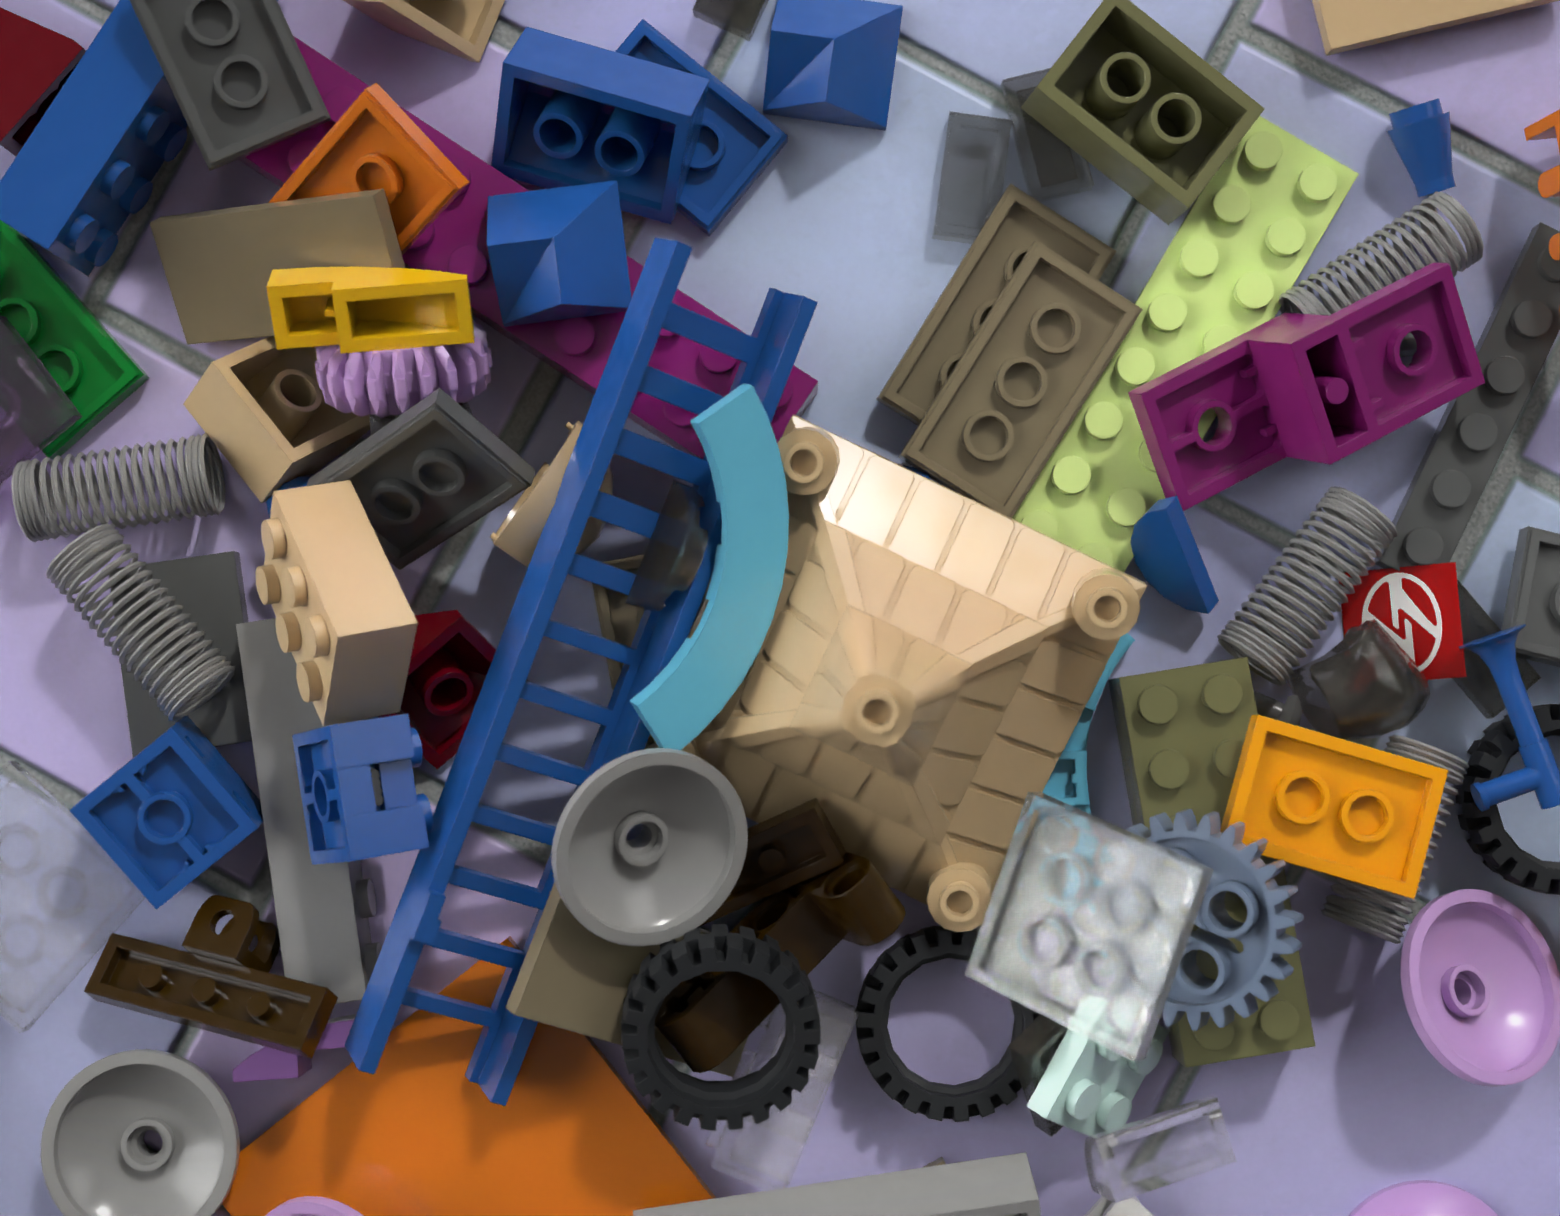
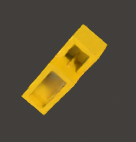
M361 266L274 269L266 286L277 350L340 345V352L342 354L475 343L468 278L464 274L422 269Z

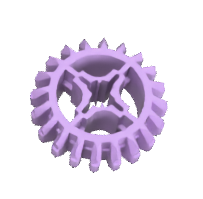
M473 321L475 343L342 354L340 352V345L316 346V376L319 388L322 389L325 404L335 407L336 410L343 413L353 412V414L360 417L373 414L383 418L388 415L403 414L438 388H441L457 403L469 402L476 395L484 392L487 389V384L491 382L490 367H493L491 346H488L486 331L483 330L481 324Z

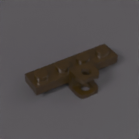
M817 798L747 829V851L740 876L721 907L700 926L845 863L846 850Z
M220 895L209 897L195 915L182 943V946L189 952L111 933L84 990L86 994L99 1002L310 1059L313 1058L338 999L327 987L269 973L280 948L278 927L270 922L259 921V912L251 903ZM233 915L234 917L224 926L221 933L216 934L215 927L217 922L223 916ZM254 935H256L258 937V943L256 948L251 952L248 948L253 940Z

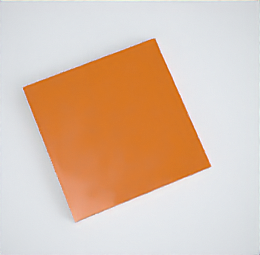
M511 936L500 943L501 945L521 950ZM479 960L438 994L491 1008L506 967ZM418 1009L390 1032L375 1074L359 1071L354 1062L350 1063L240 1151L236 1176L222 1205L231 1216H265L278 1205L293 1198L318 1196L341 1202L364 1216H633V1210L714 1199L716 1196L590 1036L538 1022L507 1104L504 1106L491 1103L478 1083L468 1081L465 1076L483 1025Z

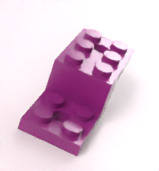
M1431 263L1331 315L1285 312L1129 391L1128 394L1165 498L1177 496L1183 511L1286 457L1331 465L1484 384L1485 379L1450 264ZM1408 333H1411L1416 340L1417 349L1411 363L1405 366L1399 354L1400 344L1403 338ZM1212 408L1218 417V428L1215 431V435L1209 441L1204 442L1198 432L1199 419L1207 409Z

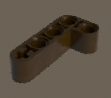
M846 852L845 863L762 899L730 933H737L739 926L754 929L756 938L760 940L767 934L778 941L782 952L788 949L798 959L801 970L805 969L808 975L842 939L861 946L877 944L888 938L898 929L906 913L905 907L870 860L866 857ZM738 971L706 972L681 982L665 997L656 1016L655 1026L691 1070L696 1073H702L717 1067L726 1060L780 1004L778 996L759 979Z

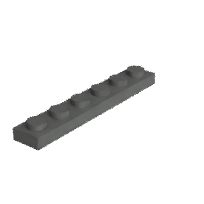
M1541 222L1532 228L1475 347L1485 383L1449 402L1392 521L1398 536L1393 538L1394 541L1390 543L1389 548L1380 549L1382 557L1374 559L1375 565L1384 569L1393 568L1400 571L1399 567L1450 562L1560 331V260L1552 259L1549 253L1550 238L1560 233V231Z

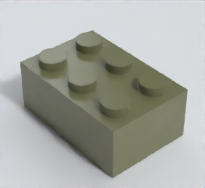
M1103 0L1021 106L1022 110L1167 225L1190 208L1265 109L1129 0Z

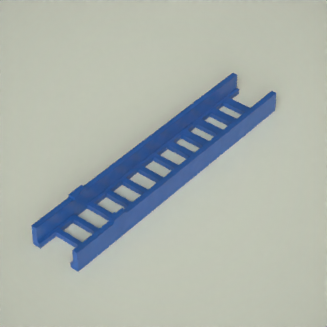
M654 239L563 475L554 506L541 532L433 813V827L431 832L427 833L429 848L420 849L345 1042L344 1046L359 1071L375 1074L400 1006L405 1005L483 1025L465 1076L468 1081L478 1083L491 1103L506 1106L538 1024L537 1021L514 1015L506 1009V1005L555 882L552 870V851L537 888L455 865L471 822L553 846L557 827L479 804L495 760L577 785L575 793L589 776L608 762L631 752L644 750L650 732L631 705L630 700L648 686L668 665L684 643L686 637H688L713 573L717 544H721V506L719 502H716L714 483L706 455L701 459L624 429L637 391L697 415L724 397L648 366L661 329H664L741 361L729 393L743 383L753 385L771 424L817 306V301L802 295L785 293L775 288H769L750 336L672 303L693 247L675 240ZM613 454L692 483L693 487L680 520L599 491ZM589 516L669 545L657 580L653 581L576 553ZM567 574L648 602L631 647L550 619ZM543 636L624 663L607 707L526 681ZM519 698L600 724L584 768L503 742ZM447 884L537 908L538 912L523 950L440 928L442 922L438 917L446 899L444 892ZM424 945L505 966L506 969L491 1008L408 987Z

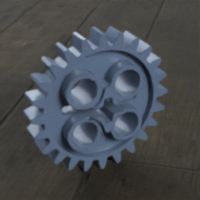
M1192 809L1177 812L1174 825L1164 812L1150 817V830L1142 823L1130 826L1126 829L1130 843L1120 839L1107 846L1115 862L1104 861L1093 868L1096 875L1106 884L1091 888L1085 893L1088 899L1101 905L1099 912L1084 918V924L1102 928L1103 937L1089 945L1090 951H1108L1111 960L1100 971L1103 977L1111 976L1120 972L1125 980L1120 986L1117 995L1122 999L1135 991L1142 994L1139 1013L1143 1016L1161 1005L1163 1006L1164 1024L1170 1027L1180 1021L1186 1012L1189 1025L1195 1031L1208 1023L1210 1015L1217 1026L1222 1028L1234 1021V1009L1244 1019L1259 1010L1255 997L1267 1002L1279 993L1271 978L1284 980L1294 970L1280 954H1293L1302 947L1301 941L1285 933L1286 928L1304 920L1303 914L1284 909L1283 901L1297 893L1298 888L1294 885L1278 886L1274 879L1286 866L1285 861L1278 860L1265 865L1260 857L1265 851L1268 841L1262 838L1246 846L1242 843L1245 823L1241 821L1230 825L1224 832H1220L1219 812L1215 811L1204 815L1198 826ZM1169 858L1178 860L1184 866L1188 878L1185 889L1175 886L1170 881L1166 870ZM1142 887H1146L1148 893L1157 901H1151L1144 897L1141 892ZM1227 891L1236 893L1245 902L1248 913L1246 922L1242 923L1234 920L1226 911L1224 898ZM1188 907L1195 911L1193 923L1200 927L1195 931L1189 927L1191 916L1184 911ZM1141 915L1152 920L1158 928V946L1148 943L1140 933L1139 921ZM1228 938H1235L1240 941L1244 946L1243 952H1239L1235 944ZM1198 950L1208 952L1214 957L1219 972L1217 980L1206 977L1199 970L1196 962Z

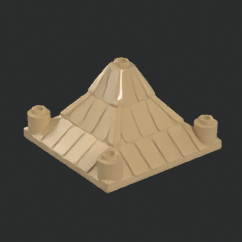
M793 414L781 439L777 443L787 485L789 532L783 584L774 617L761 649L740 686L719 714L681 751L700 757L720 771L736 790L743 805L745 816L755 822L761 823L817 798L846 852L866 857L889 887L895 888L907 896L928 905V910L934 921L944 929L954 932L971 931L982 925L989 916L993 903L992 891L1120 637L1128 633L1136 624L1140 613L1139 601L1147 584ZM705 599L688 638L691 639L699 625L709 600ZM650 734L644 749L659 748Z

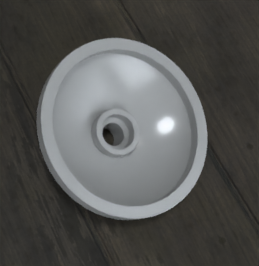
M652 748L620 756L589 776L570 798L561 814L552 846V870L559 895L568 910L586 929L607 941L628 946H648L679 938L709 919L721 907L733 890L742 871L747 851L748 830L745 811L736 790L728 779L715 767L696 755L676 749ZM637 824H642L643 827L640 835L633 840H627V834L630 829Z
M136 1049L112 1054L94 1062L75 1075L61 1090L52 1104L45 1121L41 1140V1164L45 1183L53 1201L64 1216H212L224 1202L232 1187L240 1155V1138L236 1117L229 1100L216 1081L199 1066L183 1057L151 1049ZM147 1130L156 1131L161 1136L163 1144L160 1151H152L145 1145L144 1136Z

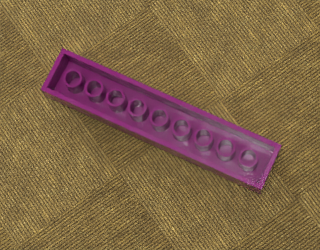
M296 37L294 39L331 119L324 124L238 159L280 188L365 88L369 87V85ZM399 106L470 182L403 254L402 258L405 268L467 275L472 315L595 395L626 312L505 327L502 322L487 250L488 196L526 192L528 190ZM627 256L631 293L633 296L644 266ZM679 289L676 290L672 303L741 331ZM661 329L648 366L725 397L729 394L741 361ZM794 365L771 422L777 443L781 439L791 416L795 414L802 417L818 391V381ZM637 391L628 418L673 448L701 459L704 458L705 452L690 422L698 415Z

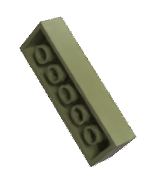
M1248 657L1108 679L1133 825L1142 823L1150 830V817L1164 812L1174 825L1177 812L1192 809L1197 826L1204 815L1213 811L1219 812L1221 829L1251 715H1258ZM1265 856L1260 857L1265 865L1278 861ZM1169 858L1166 870L1170 881L1175 886L1185 889L1188 878L1184 866L1178 860ZM1285 868L1274 877L1278 886L1287 885ZM1144 887L1145 897L1151 901H1157ZM1227 891L1224 898L1226 911L1234 920L1242 923L1246 922L1248 913L1245 902L1236 893ZM1290 898L1284 900V909L1292 910ZM1191 907L1184 909L1191 916L1189 927L1193 931L1199 929L1200 927L1193 923L1195 911ZM1149 919L1153 945L1158 946L1159 930L1155 923ZM1295 925L1286 928L1285 933L1297 939ZM1228 938L1235 944L1239 952H1243L1244 946L1240 941L1235 938ZM1198 950L1196 962L1199 970L1206 977L1217 980L1219 972L1214 957L1208 952ZM1299 950L1293 954H1280L1294 969L1292 974L1284 980L1271 978L1279 993L1267 1002L1255 997L1259 1010L1244 1019L1234 1009V1021L1225 1027L1219 1028L1210 1015L1208 1023L1195 1031L1191 1029L1185 1012L1180 1021L1170 1027L1167 1026L1168 1030H1170L1168 1034L1172 1057L1184 1067H1193L1315 1047Z

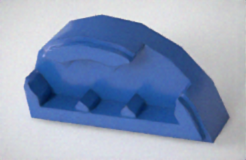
M1177 496L1158 500L1134 525L1130 541L1134 561L1146 581L1164 598L1186 610L1209 614L1219 602V599Z

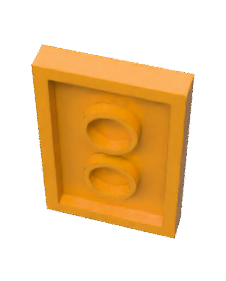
M1251 715L1220 832H1224L1230 825L1241 821L1245 823L1242 843L1246 846L1262 838L1268 841L1266 849L1261 856L1275 860H1284L1285 863L1415 899L1448 770L1262 715Z

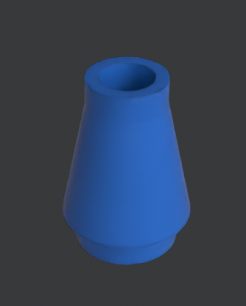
M1434 99L1390 113L1389 117L1393 129L1387 131L1415 185L1418 198L1455 187L1452 169L1450 112L1443 113L1440 99Z

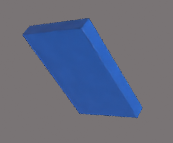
M642 19L615 52L710 79L700 135L677 208L678 212L710 236L788 142V135Z

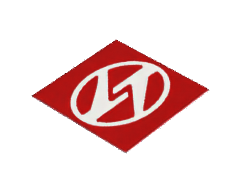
M1456 562L1399 567L1400 571L1393 568L1368 570L1369 575L1360 576L1362 584L1353 585L1355 593L1346 594L1348 602L1341 603L1349 686L1467 677L1464 649H1459V646L1463 645Z

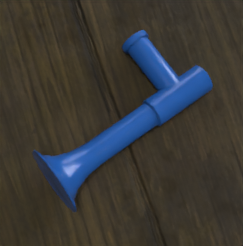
M1525 624L1508 628L1459 646V649H1469L1479 655L1488 666L1497 684L1520 746L1518 749L1525 765L1522 769L1483 783L1476 782L1470 785L1472 798L1477 808L1482 812L1490 809V806L1535 791L1541 809L1560 805V771L1549 742L1543 736L1516 661L1515 643L1519 631L1526 626Z

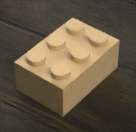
M351 480L273 491L270 519L263 520L261 525L265 561L263 566L256 568V586L261 602L264 605L271 604L275 612L276 633L282 651L284 653L292 652L297 664V684L303 701L306 703L313 702L323 727L400 712L418 623Z

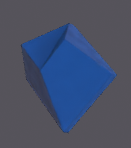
M777 0L770 32L763 114L886 131L903 6L866 0Z
M617 180L488 196L487 250L502 322L505 327L627 311L632 293Z

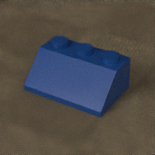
M526 27L503 61L491 166L511 179L546 189L617 180L622 211L671 225L675 218L700 135L710 79Z

